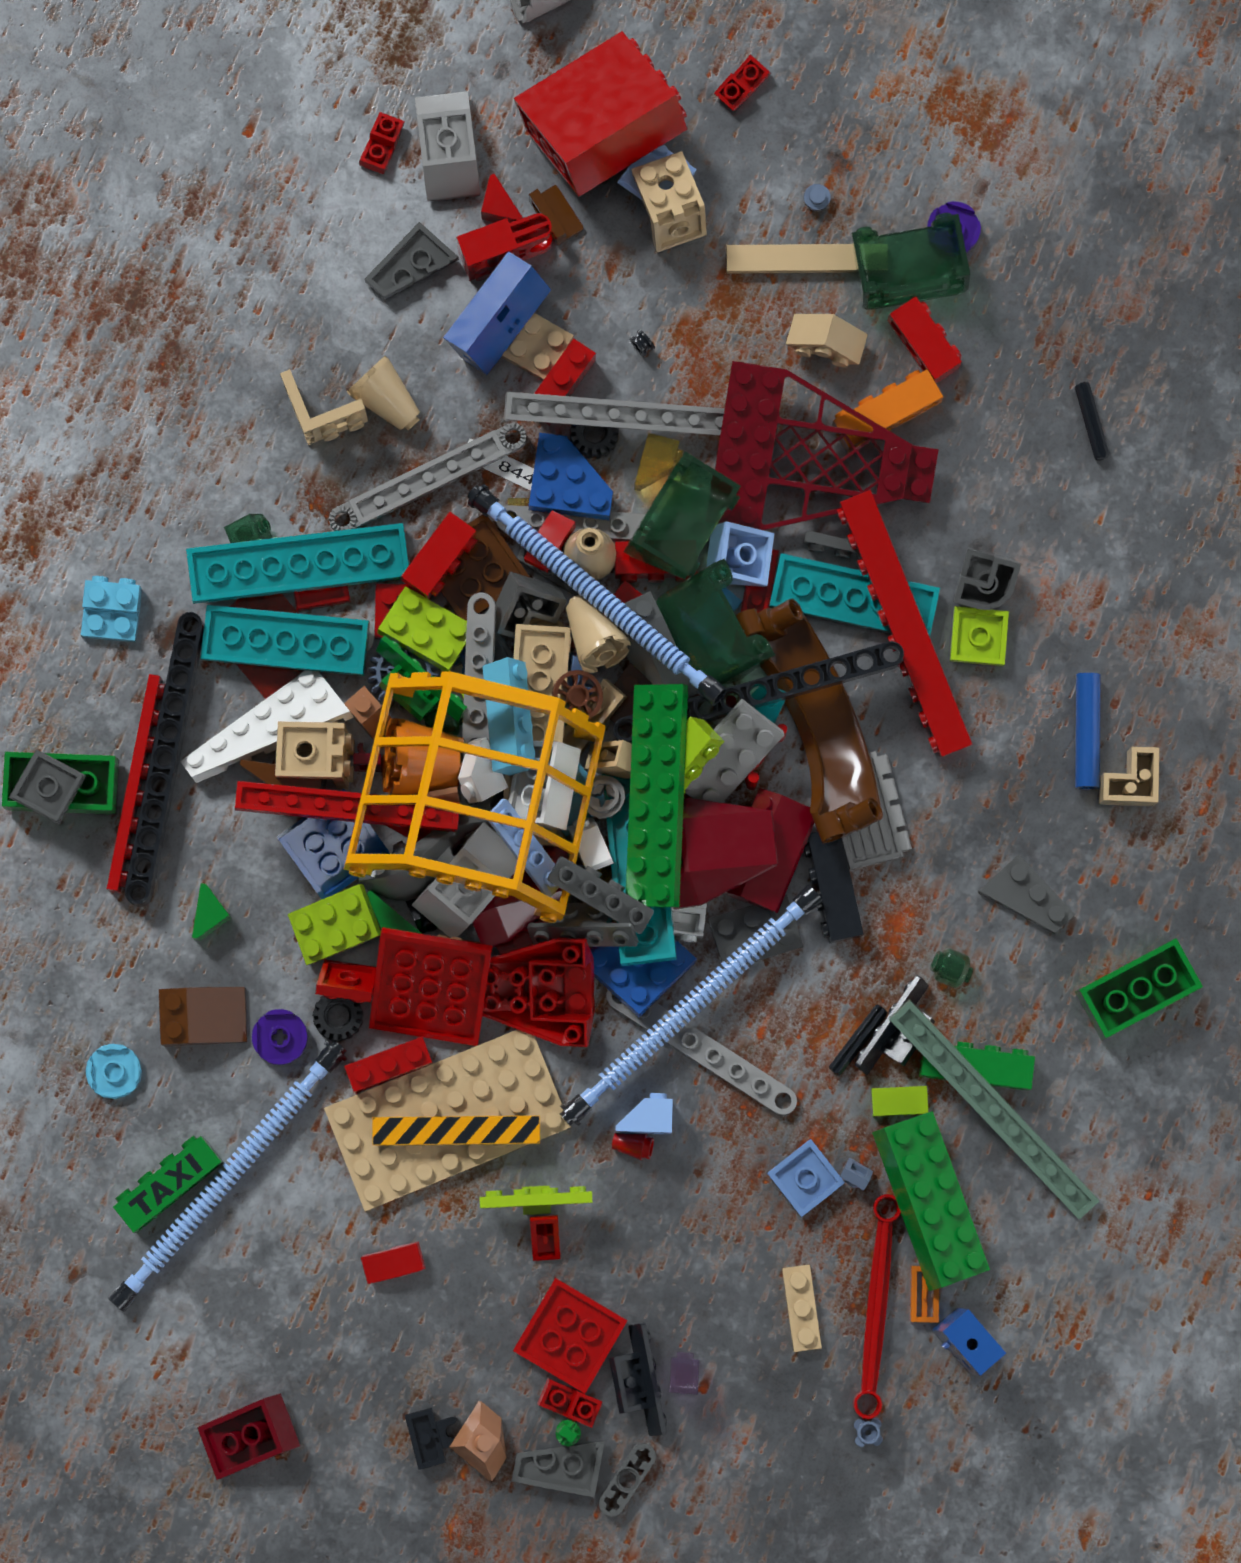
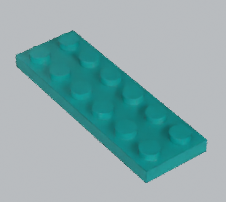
M780 554L769 608H774L792 598L798 602L803 614L806 616L891 634L888 625L883 627L877 613L881 608L878 600L872 601L867 589V586L871 585L867 574L862 576L860 570ZM907 581L930 637L940 588Z
M207 605L200 659L364 676L370 621Z

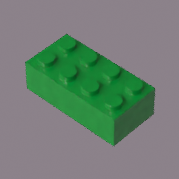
M5 752L2 807L7 811L34 812L9 798L34 753ZM45 753L86 776L66 813L117 814L119 759L116 756Z
M1177 938L1075 991L1102 1041L1197 991L1203 986Z

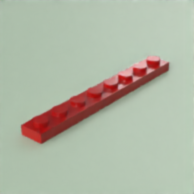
M149 674L107 884L108 891L120 894L122 887H126L128 871L125 870L127 860L131 861L134 846L131 844L133 833L136 834L139 821L136 814L138 807L142 806L144 791L141 789L143 780H147L150 765L147 764L148 754H152L155 737H152L154 726L157 727L160 711L157 708L159 700L163 699L165 684H162V678L153 674Z
M237 781L235 811L355 822L361 793ZM367 805L363 823L410 828L415 805ZM425 806L419 829L457 832L459 814Z

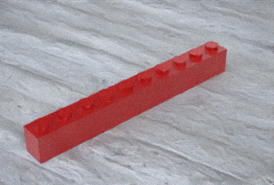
M871 490L841 501L839 503L840 509L836 510L841 524L848 525L851 534L847 535V539L851 549L858 550L861 559L857 560V564L862 576L868 575L871 585H868L867 589L872 601L878 600L881 610L877 611L881 624L883 627L886 625L889 627L891 636L887 637L888 641L899 643L904 650V657L899 669L903 677H909L912 686L908 687V691L913 703L919 702L922 712H919L918 716L923 728L929 727L932 737L928 738L933 753L939 752L940 757L973 745Z

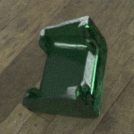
M942 213L936 216L930 227L878 235V232L872 230L871 227H862L857 229L856 232H852L851 238L863 309L873 310L903 305L914 297H917L919 301L955 296L969 289L971 274L959 214Z
M685 451L667 477L623 552L634 559L680 578L686 579L688 575L693 577L701 564L697 561L699 554L727 508L733 510L739 501L740 496L737 495V492L741 485Z
M725 558L714 562L666 591L656 600V604L677 648L690 658L688 664L696 671L701 670L707 676L711 675L723 686L741 680L775 656L766 638L758 634L746 636L722 589L729 586L733 579L732 572Z

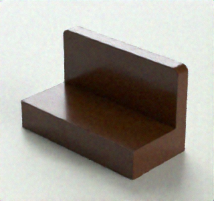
M557 185L550 187L542 193L538 189L529 193V203L536 214H544L551 221V236L557 246L583 231L582 223Z

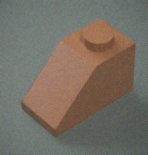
M363 686L344 704L354 719L374 740L382 705ZM388 714V718H387V722H386V726H385V731H384L383 737H385V732H386L387 724H388L389 720L391 719V717H390L389 714Z

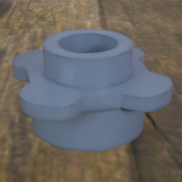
M872 1418L871 1421L857 1419L854 1422V1428L857 1430L855 1443L859 1447H864L866 1444L879 1446L883 1441L879 1429L882 1425L881 1421L878 1418ZM866 1430H870L871 1434L866 1435Z

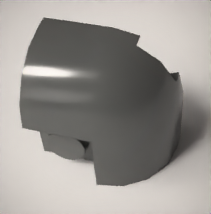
M968 548L959 575L954 603L981 610H991L1000 607L1010 599L1014 591L1021 563L1001 555Z

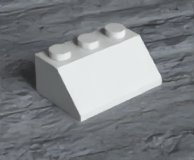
M533 741L536 761L540 760L544 741ZM553 741L548 765L576 780L581 749ZM532 769L513 775L508 800L521 819L524 820L527 818L537 773L536 770ZM546 775L535 823L549 830H567L574 790Z

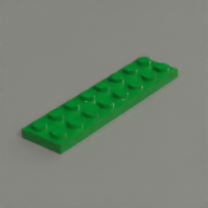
M685 684L634 685L626 894L647 907L679 908L688 685Z

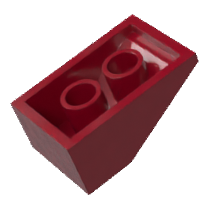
M281 1393L263 1398L197 1427L216 1480L300 1447Z

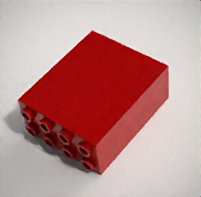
M623 31L514 97L526 132L578 197L687 130L684 120L687 114L678 102L681 100L679 92L674 86H668L667 79L662 71L654 69L650 57L647 54L642 55L635 39H629Z

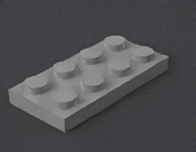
M743 699L738 702L714 729L725 742L720 746L718 754L702 768L701 775L685 789V793L693 799L722 803L784 737L782 729Z

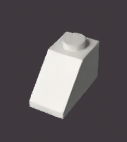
M486 737L468 742L470 745L490 749V744ZM465 753L458 780L461 784V792L469 803L484 801L508 788L503 774L492 771V761L490 759Z
M586 817L578 856L585 869L587 866L598 870L613 864V861L594 818ZM577 820L573 822V825L567 827L572 841Z

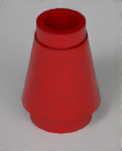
M647 1133L614 1134L612 1140L613 1150L641 1161L651 1158L654 1138L648 1137Z

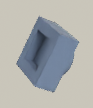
M849 1158L844 1165L840 1177L849 1186L865 1190L873 1171Z

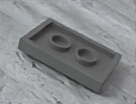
M787 894L778 913L750 905L708 919L721 963L725 961L729 964L726 959L730 956L734 960L735 958L732 956L734 951L739 955L740 953L737 949L741 947L745 950L742 945L744 942L750 945L747 939L751 937L755 941L756 939L753 936L755 932L760 936L761 934L758 930L762 928L766 931L763 926L765 923L771 926L768 920L772 918L777 921L787 912L786 908L790 905ZM795 919L783 929L786 933L784 937L778 934L781 938L779 941L773 938V941L776 943L774 946L768 943L767 945L770 947L768 951L762 948L765 952L763 956L757 953L759 956L757 961L753 957L751 958L754 963L804 947Z

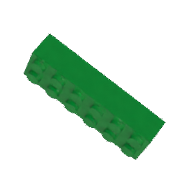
M933 1111L872 1132L928 1290L940 1289L989 1271L988 1262Z

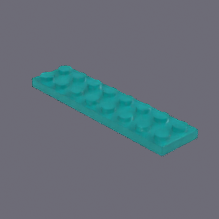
M403 523L186 548L193 604L401 579L402 574L409 566Z
M611 776L621 783L625 791V802L621 811L614 814L612 818H606L609 850L613 864H611L612 880L624 886L623 892L626 894L630 778L625 779ZM606 787L604 790L605 801L612 799L611 797H608ZM649 907L654 910V913L642 934L636 933L638 938L637 946H619L621 966L677 960L672 907Z

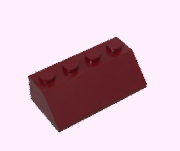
M759 788L752 807L771 810L773 813L778 865L725 894L733 899L778 913L813 828L814 821L810 813V807L781 794Z

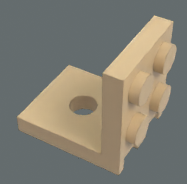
M682 151L631 169L632 176L651 219L653 245L657 253L707 235L705 205ZM669 180L674 185L672 188L664 190L659 187V184L662 181Z
M291 370L280 373L285 390L308 445L322 439L325 442L337 438L340 432L348 429L350 432L356 431L364 427L365 422H368L366 410L361 399L310 419Z
M278 721L276 778L332 779L338 790L343 788L349 790V782H354V766H351L350 755L355 753V739H353L352 733H349L345 723ZM307 743L312 746V753L308 757H300L297 754V749L301 744Z

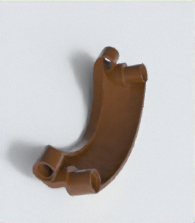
M792 598L774 608H766L759 613L754 608L742 611L734 616V621L746 651L767 676L829 659L822 643L803 614L800 605ZM832 666L830 669L831 674L839 677L834 666ZM809 671L804 675L805 682L810 685L816 684L820 679L819 675L814 671ZM782 679L778 682L777 687L785 692H789L793 688V684L789 679ZM843 684L785 700L806 752L812 790L810 813L822 843L833 842L881 820L883 812L872 763L858 719Z

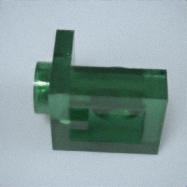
M248 514L224 527L230 543L272 538L270 523L263 514Z

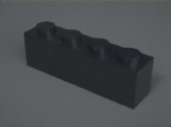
M818 832L810 833L804 848V854L806 858H811L813 868L808 869L811 884L817 885L818 894L823 900L816 907L817 911L823 912L824 922H820L823 938H828L829 944L862 937L864 933L843 839L840 838L833 842L822 843Z

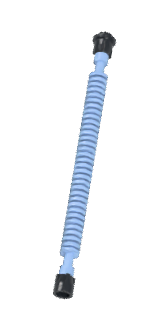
M485 484L481 486L476 485L470 490L467 496L469 499L468 506L476 508L486 517L490 516L495 521L499 520L506 526L505 533L516 540L518 544H521L524 549L526 548L529 553L541 561L548 569L552 570L554 574H557L576 592L578 591V594L588 600L596 609H599L601 613H604L614 624L620 626V629L630 635L638 644H641L643 648H646L660 662L662 661V664L672 670L674 674L677 675L682 672L690 679L689 683L698 689L696 692L712 706L721 701L727 692L725 686L711 675L707 676L701 670L696 671L688 664L690 658L685 653L679 651V648L669 642L662 634L658 633L656 629H653L645 620H642L639 615L637 616L626 604L621 603V600L611 594L603 585H600L598 581H595L579 565L574 564L573 560L564 555L562 551L545 537L543 538L538 531L528 525L521 517L512 518L507 514L506 508L498 503L499 499L489 491L488 486Z
M810 885L802 889L786 908L787 912L777 921L772 918L768 920L771 926L765 923L763 926L766 931L762 928L758 930L761 934L760 936L755 932L753 934L756 939L755 941L751 937L747 939L750 945L744 942L742 945L745 950L739 947L737 949L740 953L739 955L734 951L732 953V956L735 958L734 960L729 956L726 959L729 964L725 961L721 963L724 967L723 970L718 966L716 968L719 972L718 974L714 971L710 973L713 979L707 976L705 978L708 981L707 984L703 980L700 982L703 987L702 989L697 985L695 987L697 993L693 990L689 992L692 998L686 995L684 997L687 1001L686 1003L682 999L679 1001V1004L682 1006L681 1008L675 1005L673 1007L676 1010L675 1013L671 1009L668 1011L671 1015L670 1018L665 1014L663 1016L666 1020L665 1022L661 1019L657 1021L661 1025L660 1027L654 1024L652 1026L655 1029L654 1032L650 1028L647 1030L650 1035L649 1037L644 1033L642 1035L643 1042L640 1038L636 1040L639 1044L638 1047L633 1043L631 1045L634 1049L633 1051L629 1048L625 1050L629 1054L628 1056L622 1053L620 1055L623 1058L622 1061L617 1057L615 1061L618 1065L616 1066L612 1062L610 1064L613 1068L611 1071L606 1067L604 1070L608 1074L605 1076L601 1072L599 1075L602 1079L593 1088H587L581 1095L577 1094L566 1105L561 1104L560 1107L563 1111L560 1115L570 1126L573 1123L579 1126L581 1124L580 1121L592 1110L591 1107L599 1101L598 1097L609 1087L614 1091L616 1089L613 1085L614 1082L618 1086L622 1084L618 1079L621 1077L625 1081L627 1079L624 1075L625 1072L630 1076L632 1074L629 1070L630 1068L634 1071L638 1069L634 1065L635 1063L641 1066L643 1064L640 1061L641 1058L645 1062L648 1060L645 1056L646 1053L651 1057L654 1055L650 1051L651 1049L655 1052L659 1050L656 1046L657 1043L662 1047L664 1045L661 1041L662 1039L668 1042L669 1038L666 1035L669 1034L673 1037L675 1035L672 1032L673 1029L678 1033L680 1029L677 1025L679 1024L683 1028L685 1026L682 1022L683 1020L689 1023L691 1020L688 1018V1015L692 1018L696 1016L693 1012L694 1010L699 1014L701 1012L698 1007L699 1005L704 1009L706 1007L704 1001L708 1004L712 1002L709 998L710 995L715 999L717 997L714 993L715 991L719 994L723 992L719 988L720 986L726 989L728 987L725 984L726 981L730 985L733 983L730 978L731 976L736 980L738 978L736 972L740 975L744 973L741 967L747 970L749 968L746 964L747 962L751 966L754 964V961L751 959L752 957L757 961L759 959L757 953L761 956L765 954L762 948L768 951L770 949L767 945L768 943L771 946L776 944L773 938L779 941L781 938L778 934L784 937L786 933L783 929L794 919L797 921L801 916L807 915L823 901L818 893Z
M335 1040L332 1044L328 1041L324 1043L326 1046L315 1059L316 1062L309 1069L311 1072L301 1084L297 1081L293 1083L297 1088L295 1089L292 1086L289 1088L292 1094L286 1091L284 1095L288 1098L287 1100L283 1097L279 1099L283 1103L282 1106L277 1102L275 1106L278 1110L276 1111L273 1108L270 1110L274 1115L266 1114L265 1117L269 1121L267 1122L262 1119L260 1122L264 1126L261 1127L259 1124L256 1126L259 1132L257 1133L255 1130L251 1132L255 1137L252 1138L249 1135L246 1137L249 1144L243 1141L241 1144L245 1148L243 1149L240 1146L237 1148L240 1154L233 1152L232 1155L236 1159L233 1160L231 1157L227 1159L230 1166L224 1163L222 1166L226 1170L224 1171L221 1168L218 1170L221 1176H218L216 1173L214 1174L213 1178L217 1181L214 1182L210 1179L208 1183L211 1187L208 1185L203 1187L207 1192L205 1193L202 1190L199 1192L202 1198L197 1195L194 1197L197 1204L191 1201L189 1205L192 1209L189 1207L184 1209L188 1214L186 1215L183 1212L180 1214L183 1220L178 1217L175 1219L178 1226L172 1223L170 1227L173 1231L170 1229L165 1231L169 1236L167 1237L164 1234L161 1236L164 1242L158 1239L155 1243L159 1247L157 1248L155 1245L151 1247L154 1253L151 1251L146 1253L149 1259L145 1256L142 1257L141 1260L145 1264L135 1275L131 1274L126 1281H123L109 1295L108 1299L123 1312L130 1307L138 1296L140 1289L145 1285L143 1283L152 1271L157 1274L161 1271L157 1266L159 1265L161 1268L165 1266L162 1260L165 1262L170 1260L167 1254L171 1257L174 1256L175 1253L171 1249L175 1251L180 1249L176 1244L178 1243L181 1246L184 1244L181 1238L185 1240L189 1238L186 1232L190 1235L194 1233L191 1226L194 1229L199 1227L195 1222L197 1221L200 1224L203 1222L200 1216L204 1218L208 1216L205 1210L210 1213L213 1211L210 1204L216 1207L218 1204L214 1200L216 1199L219 1202L222 1200L219 1194L221 1193L223 1196L227 1194L224 1188L229 1191L232 1189L229 1182L235 1185L237 1182L233 1178L235 1177L238 1180L241 1178L238 1172L240 1171L242 1174L246 1172L243 1166L249 1169L251 1165L248 1161L252 1163L256 1161L252 1156L254 1155L257 1158L260 1156L257 1150L265 1151L262 1144L268 1147L270 1143L267 1139L271 1141L275 1139L271 1134L273 1133L276 1136L279 1134L276 1128L278 1127L281 1131L284 1129L281 1122L287 1125L289 1122L285 1118L292 1119L294 1117L290 1112L292 1111L297 1114L298 1110L295 1106H298L300 1109L303 1107L300 1100L304 1103L308 1101L304 1096L307 1095L309 1098L312 1096L309 1090L319 1079L322 1080L328 1072L331 1073L342 1060L344 1062L347 1060L344 1056L347 1050Z

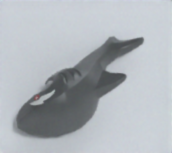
M493 796L484 801L476 802L471 807L491 811ZM459 814L457 832L431 831L416 843L413 856L449 864L455 857L454 853L466 834L478 829L483 822L489 826L492 825L487 820ZM403 841L395 843L390 854H404L406 844ZM373 870L371 876L359 877V884H363L368 891L371 890L373 893L387 899L409 901L418 898L436 878L431 876H425V878L413 877L409 875V871Z

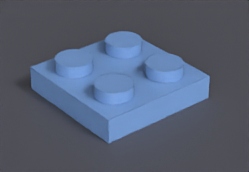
M811 1139L767 1173L800 1217H803L845 1183Z

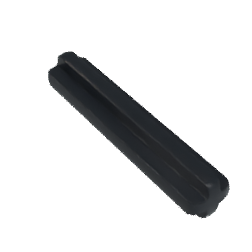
M1081 382L1075 386L1076 395L1095 460H1102L1109 456V450L1090 383Z
M877 1004L873 1007L829 1065V1069L833 1073L840 1076L886 1017L888 1012L882 1006Z

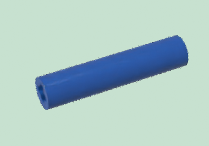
M1099 673L1076 674V789L1093 790L1100 788L1101 674Z

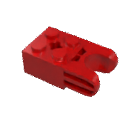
M541 213L533 214L511 223L506 218L457 236L458 253L469 281L474 279L482 281L489 278L508 251L523 261L546 253L552 245V225L549 218Z

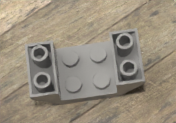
M468 91L415 97L427 202L481 196Z
M483 822L449 864L511 878L515 872L517 859L498 833ZM435 879L415 900L412 906L451 938L458 937L495 896L489 890L471 891L464 888V884L453 882L452 885H446L437 882Z

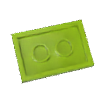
M405 586L379 626L377 633L381 636L385 635L388 639L397 642L400 647L445 672L451 670L466 646L467 621Z
M358 884L288 914L306 966L380 937L381 934L363 884Z

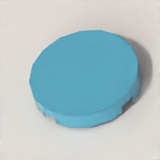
M108 1044L101 1046L90 1056L85 1074L89 1086L95 1093L104 1098L119 1099L128 1096L136 1089L141 1081L142 1068L139 1058L131 1049L124 1045Z

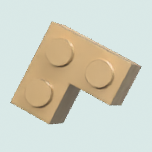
M794 314L786 345L795 349V353L799 356L810 357L811 354H816L831 359L832 364L835 366L846 368L848 365L860 364L868 334L834 314Z
M1131 747L1127 751L1126 774L1103 773L1100 776L1099 804L1156 805L1159 798V748Z

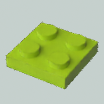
M955 606L953 610L949 662L1004 667L1009 611L981 610Z

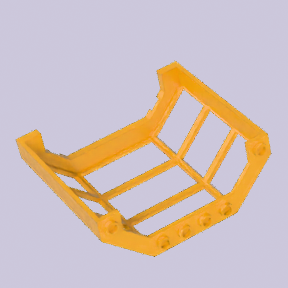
M451 671L442 672L441 677H431L429 672H416L411 674V678L403 677L399 673H390L344 870H349V874L356 877L371 876L373 870L409 871V875L417 878L431 876L437 878V882L446 885H452L453 882L464 884V888L471 891L485 889L492 891V895L501 898H508L509 895L514 896L535 907L534 915L540 916V920L549 923H556L557 920L561 921L566 911L569 897L568 892L562 889L560 902L522 883L532 834L570 853L569 861L576 864L606 726L600 722H589V715L577 708H573L572 711L565 708L566 702L560 698ZM415 690H442L431 736L383 737L393 693L413 698ZM451 691L548 714L549 719L540 760L536 761L441 738ZM558 719L575 728L573 737L594 742L585 785L548 765ZM429 746L418 795H369L381 747ZM438 747L536 770L537 773L526 820L428 797L427 794ZM546 775L582 795L572 843L535 823ZM367 805H415L404 854H356ZM424 807H433L524 829L513 879L413 856Z

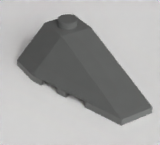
M650 591L625 603L637 616L639 615L642 620H645L653 629H656L658 633L662 634L669 642L676 646ZM620 629L631 643V646H627L629 653L626 658L652 685L685 684L688 685V699L698 694L696 688L689 683L690 679L682 672L677 675L674 674L672 670L662 664V661L660 662L646 648H643L641 644H638L630 635Z

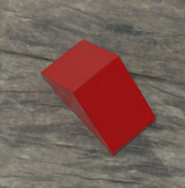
M494 173L490 175L481 209L482 220L497 222L507 218L508 222L511 223L522 219V215Z
M558 1215L530 1217L533 1261L561 1259Z

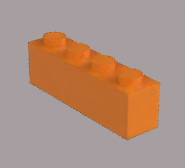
M928 369L921 373L919 370H916L905 377L906 381L899 385L892 383L881 390L882 394L873 398L870 395L858 402L859 406L854 410L890 431L940 404L943 395ZM844 410L835 415L836 419L832 423L833 427L865 432L873 431L871 426ZM847 435L856 448L868 440L867 438ZM843 437L840 442L848 454L853 451V448Z

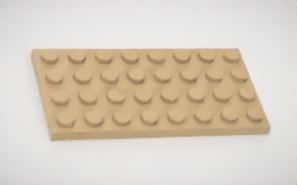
M518 1029L324 1108L365 1212L530 1145L373 1146L372 1117L540 1115V1140L571 1128L560 1115L563 1111L560 1107L562 1103L535 1036Z

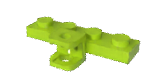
M550 1185L522 1187V1189L513 1190L514 1195L502 1196V1190L485 1191L486 1197H480V1208L523 1207V1215L551 1214V1205L593 1203L592 1191L586 1192V1186L569 1187L570 1192L558 1193V1188H550Z

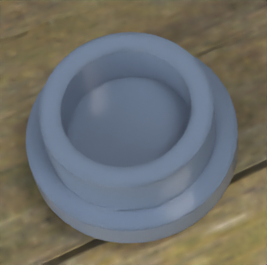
M813 184L804 193V202L811 210L821 211L830 203L831 195L824 185Z

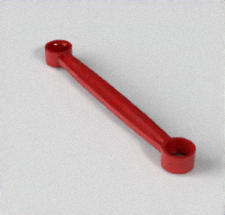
M891 1194L877 1197L872 1205L873 1215L878 1222L868 1291L861 1391L853 1399L855 1413L865 1419L876 1417L882 1409V1401L876 1391L887 1312L893 1221L901 1213L895 1196ZM884 1198L891 1199L896 1205L897 1212L891 1218H882L877 1213L876 1207ZM869 1393V1395L877 1399L878 1406L872 1414L865 1415L859 1411L857 1401L860 1396Z

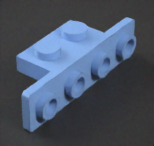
M501 799L491 810V812L521 819L507 799ZM489 821L516 859H518L524 829ZM532 834L525 871L540 891L551 897L559 888L547 880L555 863Z

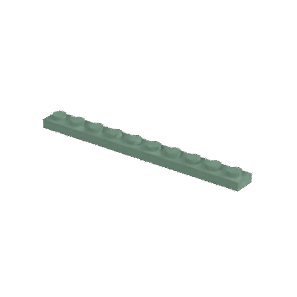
M910 999L889 1017L890 1021L1078 1219H1081L1099 1202L1097 1196Z

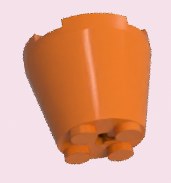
M391 718L387 724L385 737L431 736L433 728L405 719ZM443 731L441 733V738L464 743L463 737H457ZM429 746L385 747V754H382L383 792H389V795H418ZM438 747L428 792L453 787L458 789V777L463 763L460 762V754L462 752Z

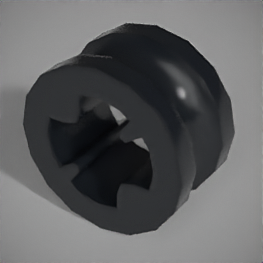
M642 330L637 331L636 337L631 336L629 338L631 344L643 357L647 355L648 350L655 349L653 342Z

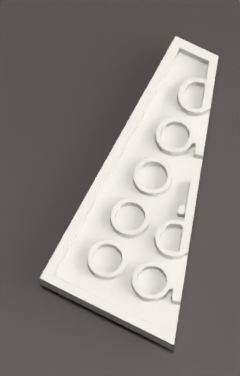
M305 670L180 762L193 780L198 783L226 771L229 765L241 761V759L251 761L253 755L262 751L266 754L275 751L277 748L278 721L332 723L342 718L347 721L354 717L319 671Z

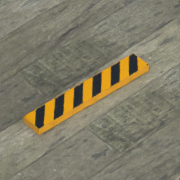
M540 1115L372 1117L373 1146L540 1144Z

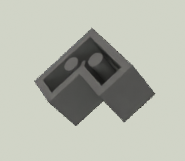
M510 572L496 602V632L515 638L516 624L528 625L532 617L556 624L567 599L556 585Z

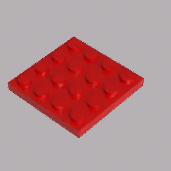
M382 927L369 1028L478 1046L493 946Z

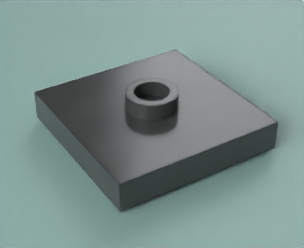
M36 749L9 798L60 824L86 776Z

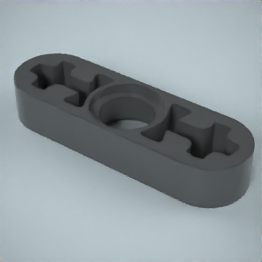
M647 1443L635 1445L601 1495L599 1507L605 1515L610 1517L619 1515L656 1460V1453L651 1445ZM646 1448L649 1450L648 1456L651 1459L649 1462L643 1461L640 1464L639 1468L644 1470L640 1475L636 1469L627 1466L629 1461L635 1464L638 1460V1456L635 1454L636 1451H643ZM630 1471L635 1475L636 1482L632 1487L625 1488L620 1484L619 1477L623 1472ZM615 1484L620 1491L628 1493L626 1498L620 1495L617 1499L619 1508L617 1510L612 1508L608 1511L606 1509L607 1503L604 1500L606 1497L611 1499L615 1495L616 1491L611 1490Z

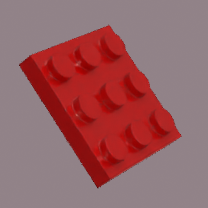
M555 1278L513 1351L585 1394L628 1320Z

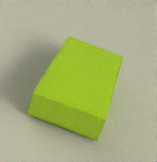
M927 1086L871 1089L872 1117L928 1113Z

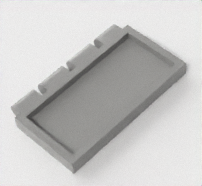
M876 751L869 753L883 818L860 831H855L842 838L849 870L903 857L902 852L912 849L908 832L902 831L897 833L896 828L906 826L901 805L890 806L889 803L898 800L899 797L894 778L883 780L884 775L892 773L887 754L877 756Z

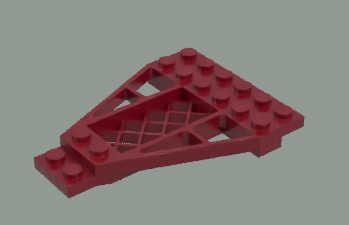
M732 361L706 523L720 524L727 521L764 531L837 514V509L807 515L809 494L812 491L853 497L870 490L877 484V492L872 494L876 505L902 499L930 503L939 449L912 445L787 369ZM786 378L794 380L821 396L818 419L815 423L780 417L779 412ZM825 400L871 426L873 431L865 432L824 425L822 423V414ZM777 425L788 426L776 435ZM794 427L815 431L802 439ZM791 429L800 442L786 450L778 437ZM821 431L842 435L829 444ZM818 433L827 446L813 455L805 441ZM847 435L867 438L868 440L856 448ZM845 437L853 451L840 459L831 446ZM776 440L784 453L772 461ZM875 440L885 441L883 451ZM872 442L880 455L867 464L858 450ZM802 444L811 457L798 466L789 453ZM829 448L838 462L824 470L816 457ZM856 453L865 466L851 474L843 461ZM787 456L795 469L782 478L774 464ZM882 457L878 479L870 465ZM814 460L822 473L809 482L800 469ZM840 464L849 477L836 486L827 473ZM770 468L774 470L779 479L769 477ZM867 468L876 481L862 490L854 477ZM798 471L806 483L786 479ZM825 475L832 487L815 485L813 483ZM849 480H852L859 491L840 489V487ZM770 484L803 489L805 491L802 516L771 524H763L762 518L767 487Z

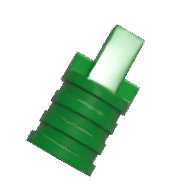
M563 1420L556 1428V1438L564 1446L576 1444L581 1437L580 1426L574 1420Z

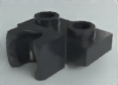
M432 1407L405 1414L418 1470L446 1463L443 1449L450 1447L455 1437L447 1435L446 1429L448 1426L456 1423L457 1417L451 1416L435 1421Z

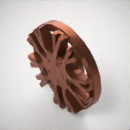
M569 671L559 677L552 688L551 694L553 697L558 698V694L565 696V702L570 705L567 709L571 711L572 708H577L582 711L580 707L583 706L586 714L589 715V719L594 717L602 706L603 691L601 685L593 675L586 671ZM578 675L582 676L580 685H577ZM571 676L573 685L569 686L564 679ZM588 679L594 684L589 690L584 687ZM561 685L568 689L567 692L559 689V686ZM597 692L598 697H589V693ZM588 700L597 703L594 710L587 706Z

